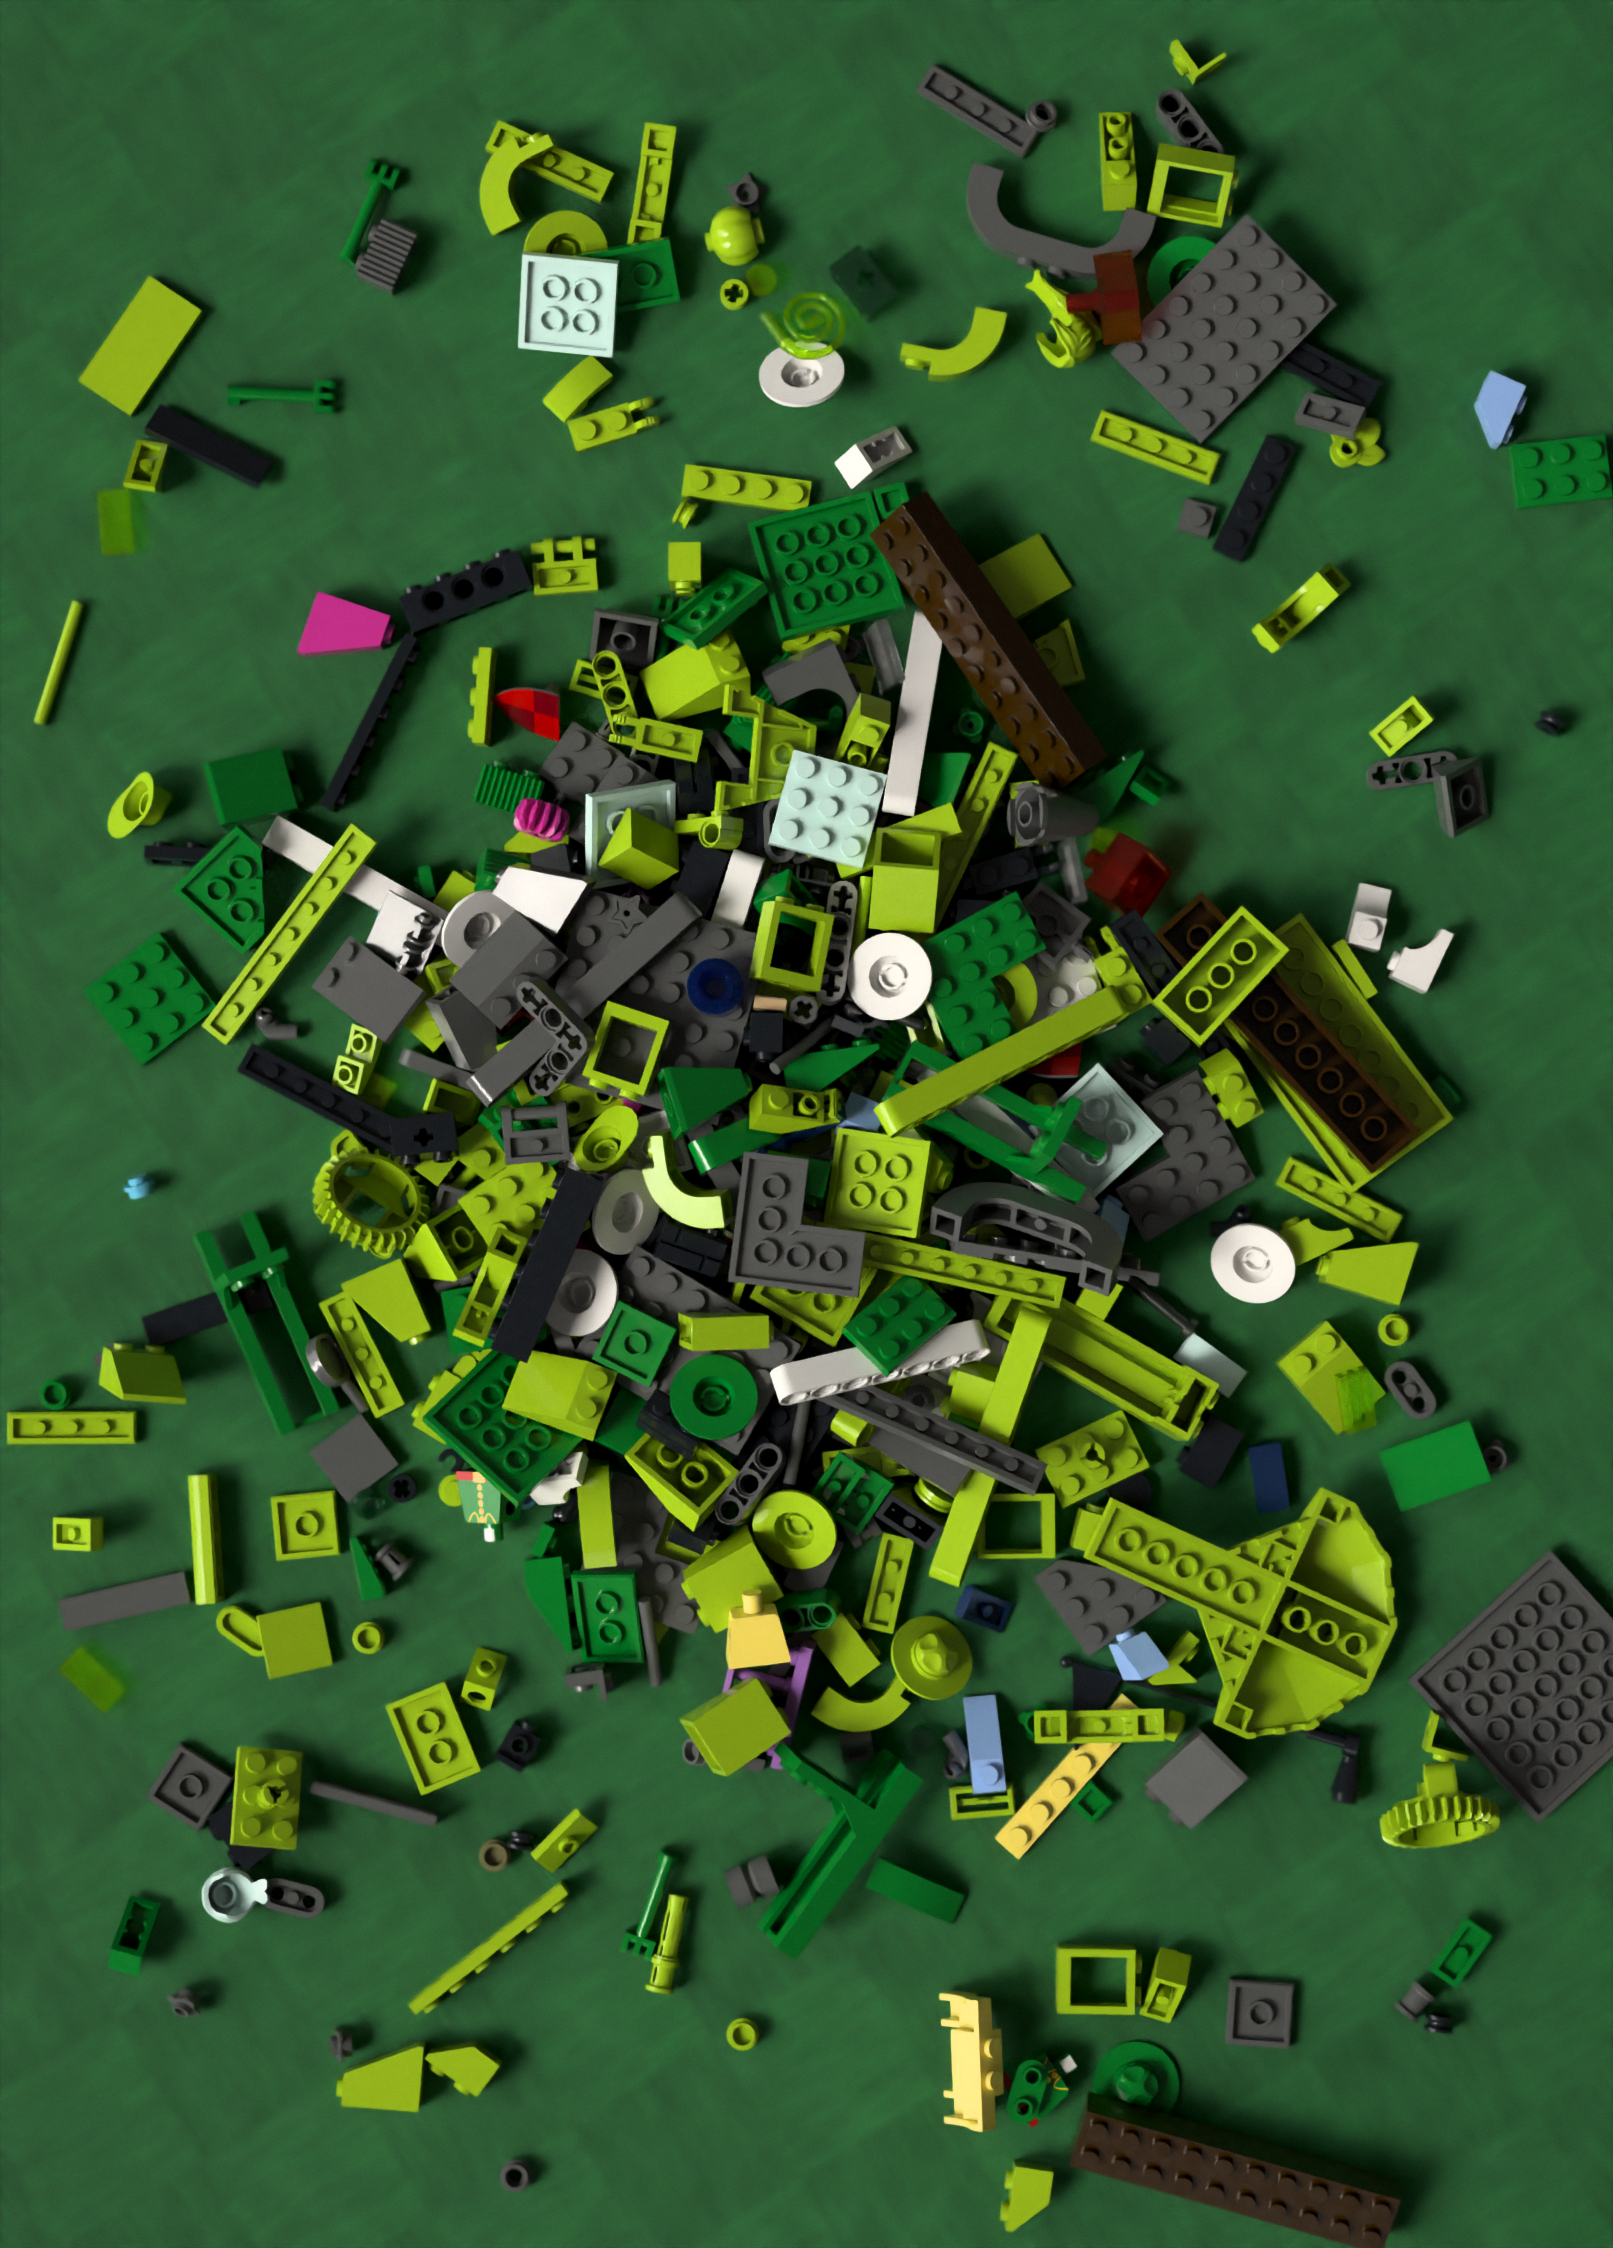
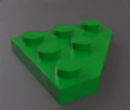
M238 823L173 886L172 891L243 955L265 934L266 918L263 845Z

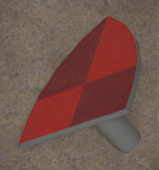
M550 683L545 690L533 687H515L503 690L491 698L495 705L519 726L551 740L559 742L561 739L560 694H558L559 687Z
M1083 1041L1023 1072L1031 1075L1032 1079L1055 1078L1057 1092H1067L1069 1090L1068 1078L1078 1077Z

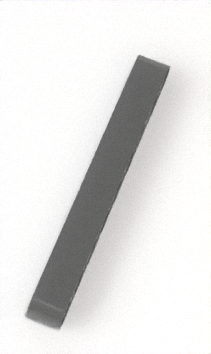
M680 890L560 997L587 1022L607 1004V1001H611L695 926L704 914ZM551 1009V1018L556 1023L561 1024L562 1018L560 1013L555 1009ZM534 1019L467 1080L466 1085L489 1108L534 1070L555 1044L556 1040ZM568 1025L567 1027L564 1028V1030H565L566 1032H567V1029L570 1028V1025Z

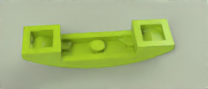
M645 122L639 173L627 244L661 238L675 149L677 127Z
M1164 1708L1034 1711L1035 1744L1165 1741Z

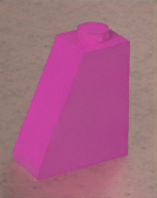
M318 591L297 652L302 657L310 658L382 651L385 643L391 644L396 626L392 625L393 619L390 615Z

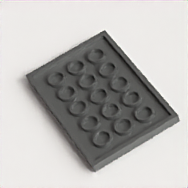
M1246 214L1110 354L1201 444L1337 304Z
M635 1245L617 1277L619 1286L618 1301L624 1300L677 1328L678 1313L681 1312L752 1313L670 1262L655 1258L653 1252L642 1245ZM609 1321L598 1331L585 1335L573 1356L580 1360L589 1361L611 1369L592 1359ZM774 1326V1338L769 1340V1348L691 1351L679 1345V1332H677L652 1387L648 1388L619 1372L616 1382L648 1401L656 1388L670 1396V1388L675 1375L683 1365L694 1358L716 1354L738 1361L750 1372L755 1381L758 1393L756 1411L749 1424L736 1435L725 1439L712 1440L738 1456L776 1393L770 1376L771 1370L780 1365L794 1362L803 1343Z

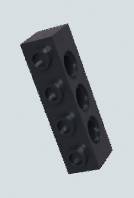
M510 548L503 549L493 554V559L481 563L480 560L463 566V572L453 576L451 572H447L435 577L433 584L425 587L417 584L403 591L405 595L400 596L399 600L414 636L418 637L532 591V584L518 550L511 552ZM493 571L502 573L503 581L498 586L488 585L486 578L489 573ZM463 583H469L474 587L472 595L468 598H461L456 593L457 588ZM433 595H440L444 598V604L438 610H431L427 607V601Z

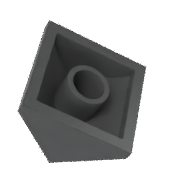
M595 607L589 662H592L599 652L611 651L618 656L622 668L642 671L652 665L659 632V618ZM605 660L600 663L603 665L616 667V664L610 660Z
M1481 757L1431 766L1440 828L1449 838H1455L1489 819Z

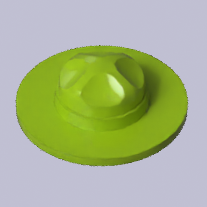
M559 210L547 214L534 224L525 240L523 252L575 256L574 254L608 248L602 229L589 216L578 211Z
M1022 962L991 979L1018 1031L1028 1024L1037 1005L1035 980L1030 970Z
M791 1489L773 1492L765 1497L755 1510L752 1527L756 1542L770 1559L782 1566L793 1569L813 1568L823 1563L835 1548L837 1527L831 1512L820 1500L806 1492Z
M935 1616L915 1617L903 1624L894 1636L891 1645L893 1668L903 1685L914 1694L929 1700H943L954 1696L967 1684L972 1671L971 1651L962 1633L948 1621Z

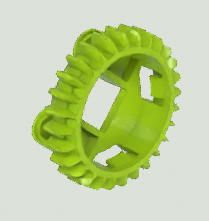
M366 1147L363 1148L360 1154L356 1148H352L349 1154L342 1150L338 1157L333 1155L328 1162H325L314 1181L315 1185L312 1189V1192L315 1194L312 1200L315 1204L314 1212L322 1220V1224H330L332 1226L331 1234L338 1232L341 1235V1242L347 1239L351 1241L352 1248L358 1244L363 1247L364 1252H367L369 1248L375 1256L381 1259H389L397 1249L403 1250L406 1243L411 1245L420 1227L427 1222L430 1210L427 1204L430 1197L424 1195L426 1186L418 1185L420 1176L412 1177L410 1175L412 1167L405 1169L401 1164H396L395 1161L390 1159V1153L383 1157L380 1156L379 1149H377L374 1154H370ZM349 1166H351L352 1170H367L368 1166L371 1167L368 1176L348 1177L344 1175ZM359 1191L388 1209L375 1227L370 1226L347 1211ZM404 1194L407 1197L409 1208L414 1207L409 1217L405 1214L401 1202V1197Z
M1453 1761L1423 1764L1424 1782L1417 1783V1797L1396 1803L1391 1810L1387 1811V1814H1382V1818H1379L1383 1840L1389 1845L1401 1846L1403 1849L1407 1847L1412 1849L1436 1847L1437 1849L1441 1846L1461 1845L1464 1842L1472 1843L1475 1839H1482L1483 1836H1490L1491 1833H1495L1500 1826L1499 1805L1495 1801L1491 1802L1490 1799H1484L1481 1795L1467 1794L1458 1790Z

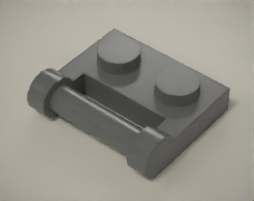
M557 1101L556 1105L521 1108H512V1105L501 1106L506 1165L571 1160L567 1101ZM557 1118L558 1127L516 1131L513 1128V1121Z

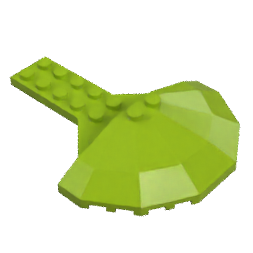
M1322 1487L1315 1494L1299 1520L1226 1549L1215 1546L1110 1497L1083 1555L1088 1560L1198 1610L1223 1682L1213 1723L1246 1739L1270 1734L1280 1735L1297 1730H1313L1329 1715L1343 1709L1344 1705L1353 1698L1363 1695L1369 1690L1398 1626L1397 1617L1394 1614L1393 1597H1395L1391 1583L1390 1567H1392L1390 1556L1382 1548L1375 1537L1376 1534L1368 1526L1356 1503Z

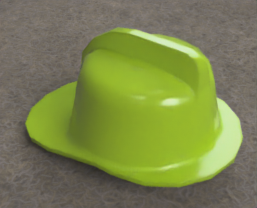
M140 773L113 804L107 822L108 832L112 837L120 839L129 835L137 826L157 824L172 800V794L155 784L150 773Z
M624 1105L613 1106L606 1109L575 1144L573 1156L575 1163L580 1169L586 1172L602 1174L615 1172L624 1165L629 1153L628 1148L637 1136L639 1128L638 1116L633 1109Z

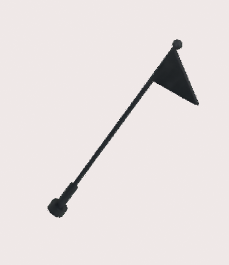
M1063 1656L1060 1659L1061 1667H1072L1073 1711L1102 1710L1120 1681L1217 1709L1218 1702L1163 1686L1152 1685L1142 1680H1123L1121 1674L1072 1661L1069 1656ZM1318 1727L1313 1730L1296 1731L1306 1734V1738L1342 1748L1341 1755L1352 1758L1356 1756L1361 1739V1733L1347 1730L1346 1735ZM1074 1744V1750H1078L1081 1744Z

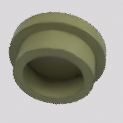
M500 1839L486 1841L479 1850V1861L489 1871H501L510 1862V1848L506 1847V1843Z

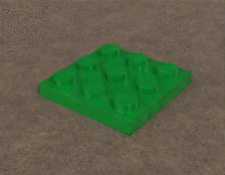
M160 932L154 934L83 990L88 999L143 1067L208 1017L217 1005Z

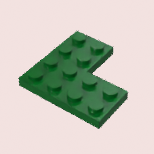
M1013 891L919 943L927 953L933 971L932 987L927 1001L960 1062L1019 1032L991 979L1046 949L1016 891Z

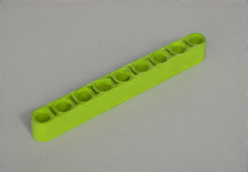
M1110 985L888 1098L877 1105L873 1111L890 1138L897 1137L1113 1026L1126 1018L1130 1011L1115 986Z
M1024 1306L1022 1307L977 1433L1008 1447L1011 1446L1050 1335L1054 1317ZM972 1469L973 1473L954 1498L929 1571V1577L960 1588L965 1578L998 1484V1480Z

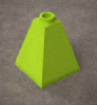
M458 1203L424 1223L403 1256L406 1259L408 1268L414 1273L415 1277L454 1282L482 1265L489 1246Z

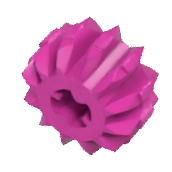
M525 798L521 799L519 806L516 808L513 824L518 831L533 838L549 842L562 841L564 834L567 832L570 816L560 806L542 800Z

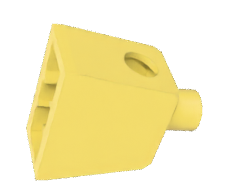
M750 1589L742 1592L743 1607L732 1608L729 1611L726 1660L729 1669L791 1662L775 1604H763L761 1590Z

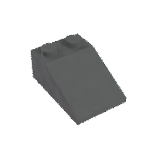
M350 935L311 986L388 1045L427 994Z

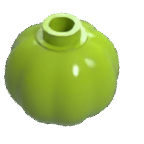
M736 205L725 207L717 212L712 219L710 232L704 233L708 252L715 251V254H717L722 262L732 266H742L751 262L759 253V244L765 242L760 217L753 218L750 210Z

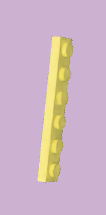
M1121 1692L1106 1710L1140 1708ZM1121 1743L1081 1744L1076 1751L1073 1747L994 1838L1019 1860Z

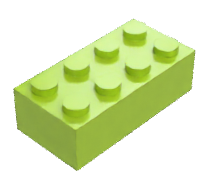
M1241 906L1153 1000L1152 1004L1200 1048L1287 955L1290 949Z

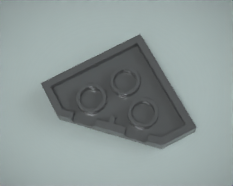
M1057 1559L1033 1576V1579L1088 1657L1114 1640L1117 1634L1128 1630L1167 1602L1161 1592L1104 1566Z

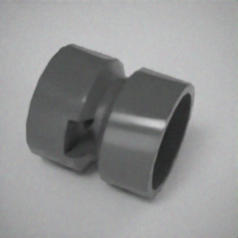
M766 1854L749 1860L747 1867L738 1864L724 1870L727 1884L739 1910L755 1904L756 1898L759 1896L765 1900L781 1893L775 1873Z

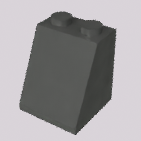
M1195 1726L1148 1774L1143 1782L1148 1787L1144 1792L1157 1805L1163 1801L1171 1809L1167 1815L1180 1828L1186 1824L1192 1830L1239 1788L1248 1777L1213 1741Z

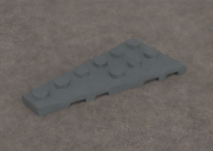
M967 1232L959 1243L948 1239L946 1243V1248L957 1254L987 1259H998V1254L1004 1255L1003 1258L1005 1260L1027 1265L1029 1259H1034L1035 1263L1045 1265L1044 1268L1080 1273L1083 1259L1079 1253L1053 1242H1051V1246L1039 1245L1040 1241L1029 1238H1021L1020 1243L1008 1242L1009 1237L991 1234L989 1239L977 1238V1233ZM1122 1249L1118 1280L1129 1281L1131 1275L1146 1281L1148 1285L1158 1286L1160 1273L1141 1262V1257L1131 1255V1251Z

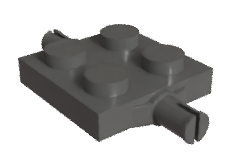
M606 717L597 733L586 730L572 721L537 774H540L543 779L551 783L557 791L550 801L551 804L562 808L566 800L569 799L578 801L586 806V794L596 791L619 753L626 757V755L612 747L607 740L612 733L608 717Z
M1039 882L1030 894L1021 899L1046 946V949L1033 956L1053 971L1063 957L1071 952L1088 963L1095 951L1081 943L1080 939L1091 918L1046 885ZM1006 888L999 899L1012 892Z

